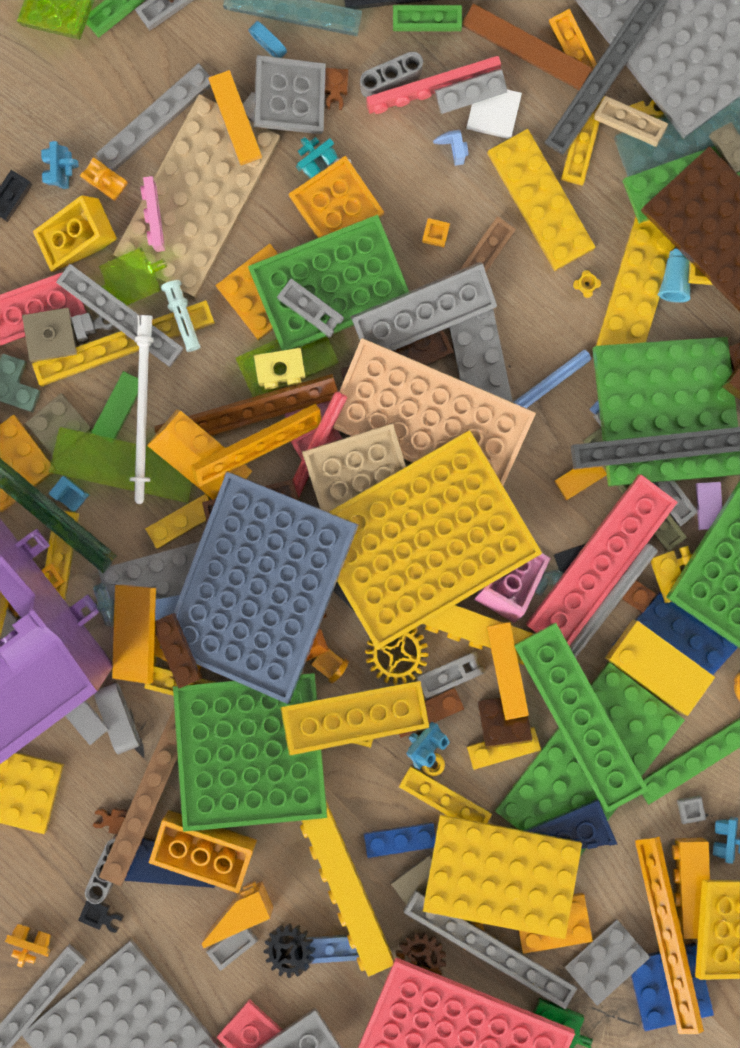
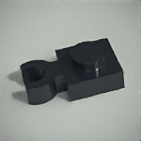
M86 901L78 921L98 930L104 924L110 932L117 933L119 927L114 926L112 920L122 921L124 915L119 912L109 913L110 905L103 902L92 904Z

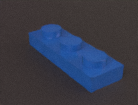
M430 822L364 833L367 858L434 848L436 839L434 823Z

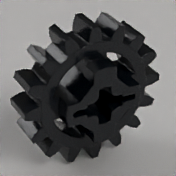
M288 923L285 928L283 925H280L276 930L269 933L271 938L265 940V944L269 947L263 950V952L269 954V958L265 961L266 963H273L272 971L277 968L279 969V976L286 972L287 977L291 978L294 973L298 977L303 971L305 972L310 968L309 964L315 959L310 954L314 953L316 948L310 947L314 940L313 938H306L307 930L301 933L300 925L292 929V924ZM293 945L291 952L286 956L288 949Z

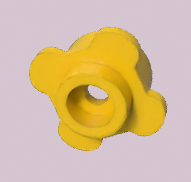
M588 270L583 271L580 279L575 280L573 283L574 289L580 290L585 298H590L593 295V291L601 286L600 279H597Z

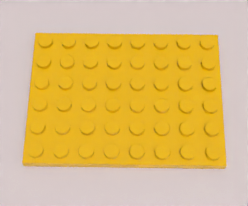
M470 430L329 511L331 514L359 525L337 582L377 650L542 554Z

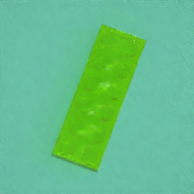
M59 427L49 473L135 492V481H130V477H135L136 444ZM146 446L145 477L150 478V482H145L144 494L188 503L192 482L151 448Z

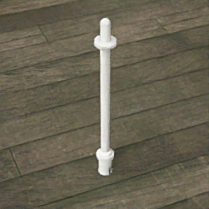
M149 315L137 316L138 326L137 336L135 337V342L139 346L135 477H130V481H135V502L137 504L144 502L145 482H150V478L145 477L149 347L151 343H154V338L152 337L153 316Z

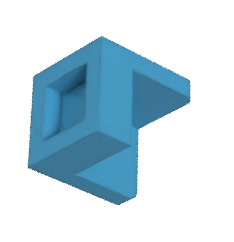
M62 476L48 493L73 512H76L89 496L86 491L66 476Z

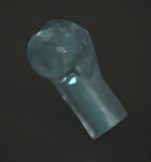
M559 570L545 571L535 594L542 596L547 586L556 585L563 573Z

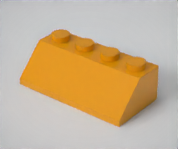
M176 409L147 446L210 498L216 499L226 474L199 487L195 482L191 465L221 449H225V447L181 410ZM245 464L230 471V473L245 479L253 472Z
M168 810L162 819L149 863L239 894L257 840L223 828L183 832L182 814Z

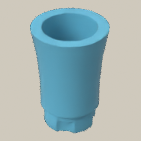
M678 249L670 251L658 296L670 302H687L690 300V283H688L689 260Z

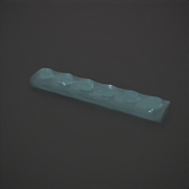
M224 0L223 3L224 10L357 37L362 18V11L311 0Z

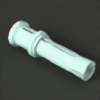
M173 280L163 284L161 289L165 292L168 299V309L174 313L186 351H195L201 346L186 308L188 300L184 298L180 288L182 285L181 281Z

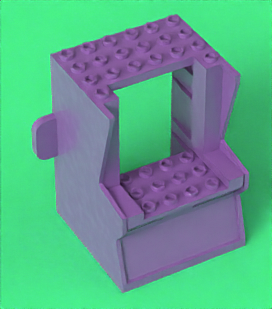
M1 519L0 591L21 618L12 625L15 629L0 639V764L95 694L113 667L111 659L83 625L101 611L96 603L87 594L69 607L32 560L49 547L50 544L38 529H35L18 541ZM32 538L38 543L33 548L28 544V541ZM85 606L91 611L86 616L81 611Z

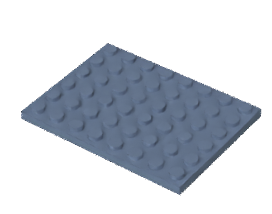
M226 472L173 612L178 619L196 664L286 704L290 703L359 525L233 473Z

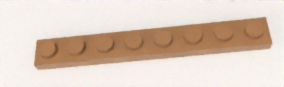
M174 708L99 875L100 878L118 886L123 885L178 759Z

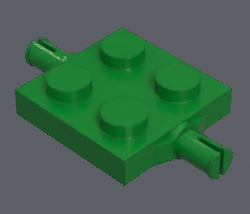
M539 998L532 1013L574 1029L575 1035L569 1048H574L576 1044L591 1048L593 1039L580 1034V1029L585 1019L583 1014L568 1008L564 1009L555 1003Z

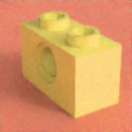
M301 348L254 355L260 387L264 386L265 389L278 388V384L288 383L291 386L302 383L301 380L306 379ZM285 365L287 367L285 374L277 375L274 373L276 366Z

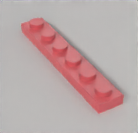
M499 56L366 97L369 114L374 112L375 114H380L396 105L397 107H403L415 99L425 100L435 93V89L499 69L501 67Z

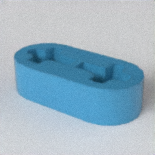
M256 21L248 29L251 36L272 57L282 58L287 53L285 46L259 21Z

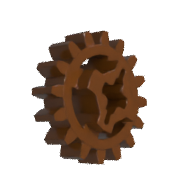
M416 931L414 933L415 938L411 939L409 935H406L407 942H399V947L402 950H396L395 956L405 961V955H407L411 960V964L442 976L443 973L440 967H446V961L442 960V958L446 957V952L440 951L443 948L442 942L435 944V935L429 939L427 932H424L423 936L419 937ZM432 950L436 953V962L430 957ZM423 955L425 956V961L420 960L419 962H417L416 956L420 958Z

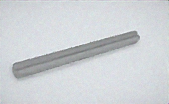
M651 544L645 545L569 647L575 658L657 554L658 550Z

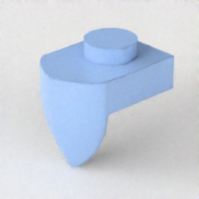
M460 129L448 131L433 140L435 144H451L455 166L464 164L465 156H468L467 142L462 141Z

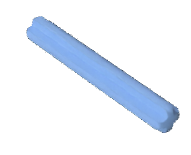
M586 350L581 351L513 403L525 408L529 407L592 359L590 354Z

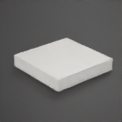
M507 90V93L472 104L466 129L510 139L522 93Z

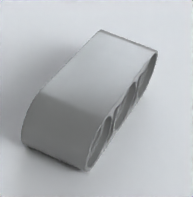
M413 51L365 71L360 78L362 95L368 97L417 80L422 74L423 59L421 55ZM415 63L418 67L416 69H409L407 65ZM394 72L397 76L395 78H388L386 74ZM373 81L376 85L370 88L365 86V83Z
M116 682L99 689L94 694L102 719L109 727L107 732L115 752L119 755L141 746L138 732L119 684Z
M117 835L112 837L105 845L86 887L85 897L92 904L101 903L108 896L114 884L100 878L99 875ZM93 886L101 887L103 895H96L93 892Z

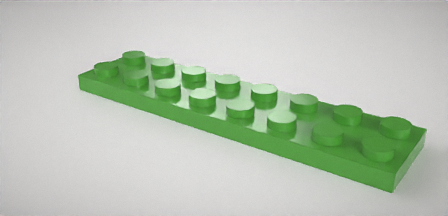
M554 622L514 645L516 651L605 812L608 813L649 791L557 623Z

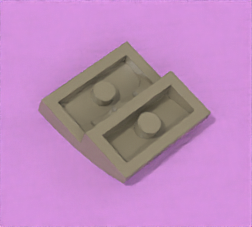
M430 855L424 857L391 882V885L406 905L415 890L423 895L426 893L432 860Z

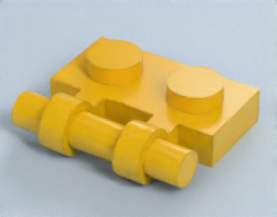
M688 546L679 548L681 558L677 559L674 551H670L653 557L650 561L665 603L672 602L666 596L681 574L679 566L684 564L686 566L693 555L690 553Z

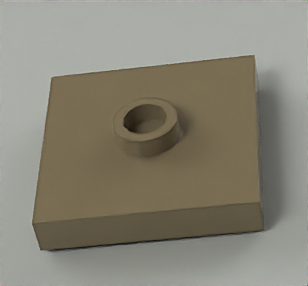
M69 308L22 315L30 362L77 355Z

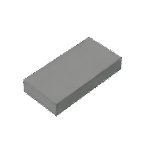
M248 928L215 943L206 953L221 971L258 942V938Z

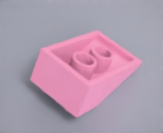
M542 553L479 590L474 600L515 623L525 614L550 558Z

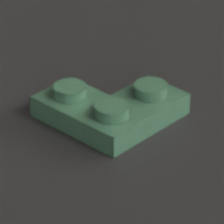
M2 354L0 359V402L34 412L41 391L20 384L27 362Z

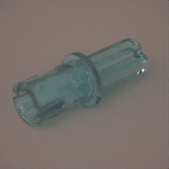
M100 583L93 587L98 602L96 608L100 611L105 626H114V600L109 597L106 585Z

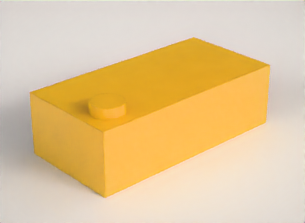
M632 620L605 657V659L686 716L690 714L715 679L712 674L636 620Z

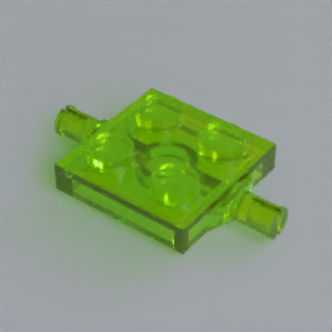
M142 247L99 266L105 281V285L101 287L128 306L161 291L156 280V272L167 268V263L158 266L166 262L162 258L151 264L146 258Z

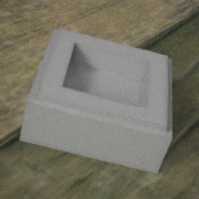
M700 795L677 800L682 824L706 820Z

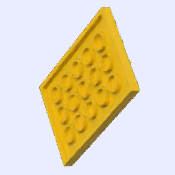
M440 815L423 912L565 939L582 842Z

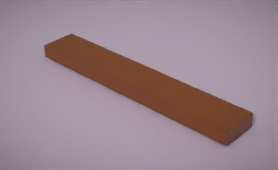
M474 3L462 22V27L577 90L581 89L592 72L591 67Z

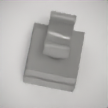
M89 313L71 317L77 339L80 343L89 341L88 336L96 334V329L110 330L114 327L111 323L103 324L104 318L102 316L95 320L92 319Z

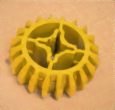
M414 628L411 633L407 632L400 636L396 644L392 646L385 645L378 649L390 657L387 669L380 664L377 657V649L371 640L367 641L368 645L373 646V650L366 649L365 653L372 654L373 657L366 659V662L375 663L370 668L371 672L377 668L379 669L376 678L379 679L385 674V683H388L390 677H393V684L397 685L398 678H402V683L406 684L405 676L407 675L410 676L412 681L415 680V676L412 674L414 670L418 674L422 673L418 665L426 666L427 663L421 660V657H428L429 654L421 652V649L427 648L428 645L427 643L419 644V641L424 636L419 635L417 638L414 636L418 631L417 628ZM407 637L415 644L416 656L404 650ZM402 642L400 651L405 656H408V658L402 656L399 659H395L394 664H392L393 654L385 648L395 649ZM400 661L413 663L405 671L394 672L396 665Z

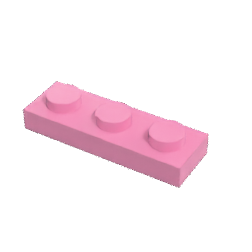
M153 176L143 177L144 186H141L142 199L147 202V208L144 209V217L146 223L150 224V231H147L149 246L152 245L156 252L165 251L156 182Z

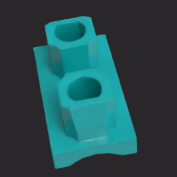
M303 137L300 140L303 147L297 152L300 156L307 152L309 155L298 162L295 167L299 172L303 170L311 179L321 172L314 162L317 158L321 156L327 166L337 160L338 156L332 147L334 143L331 138L314 149L319 140L314 137L309 141L306 137Z

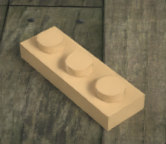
M607 96L603 99L594 116L595 120L655 147L658 146L668 127V123Z

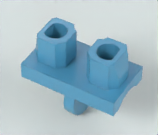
M56 141L49 142L50 147L41 150L43 162L50 164V170L43 171L42 181L47 185L68 189L69 176H72V169L79 167V162L76 159H72V152L68 151V147L61 146Z
M431 722L429 728L422 731L420 735L412 733L409 736L412 744L406 754L413 761L415 768L420 770L423 765L431 767L436 760L434 754L436 748L446 749L450 741L441 732L438 725Z
M730 817L729 820H716L715 833L728 835L727 843L714 842L713 855L726 859L725 863L733 864L736 844L739 845L738 853H740V837H737V817Z

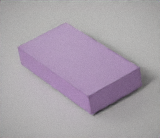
M721 482L696 483L698 530L709 529L722 509Z

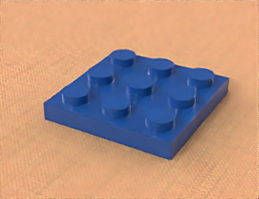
M697 944L685 945V950L701 1018L713 1016L714 1013L706 980H700L695 977ZM660 951L649 953L650 958L631 975L644 1031L676 1024Z

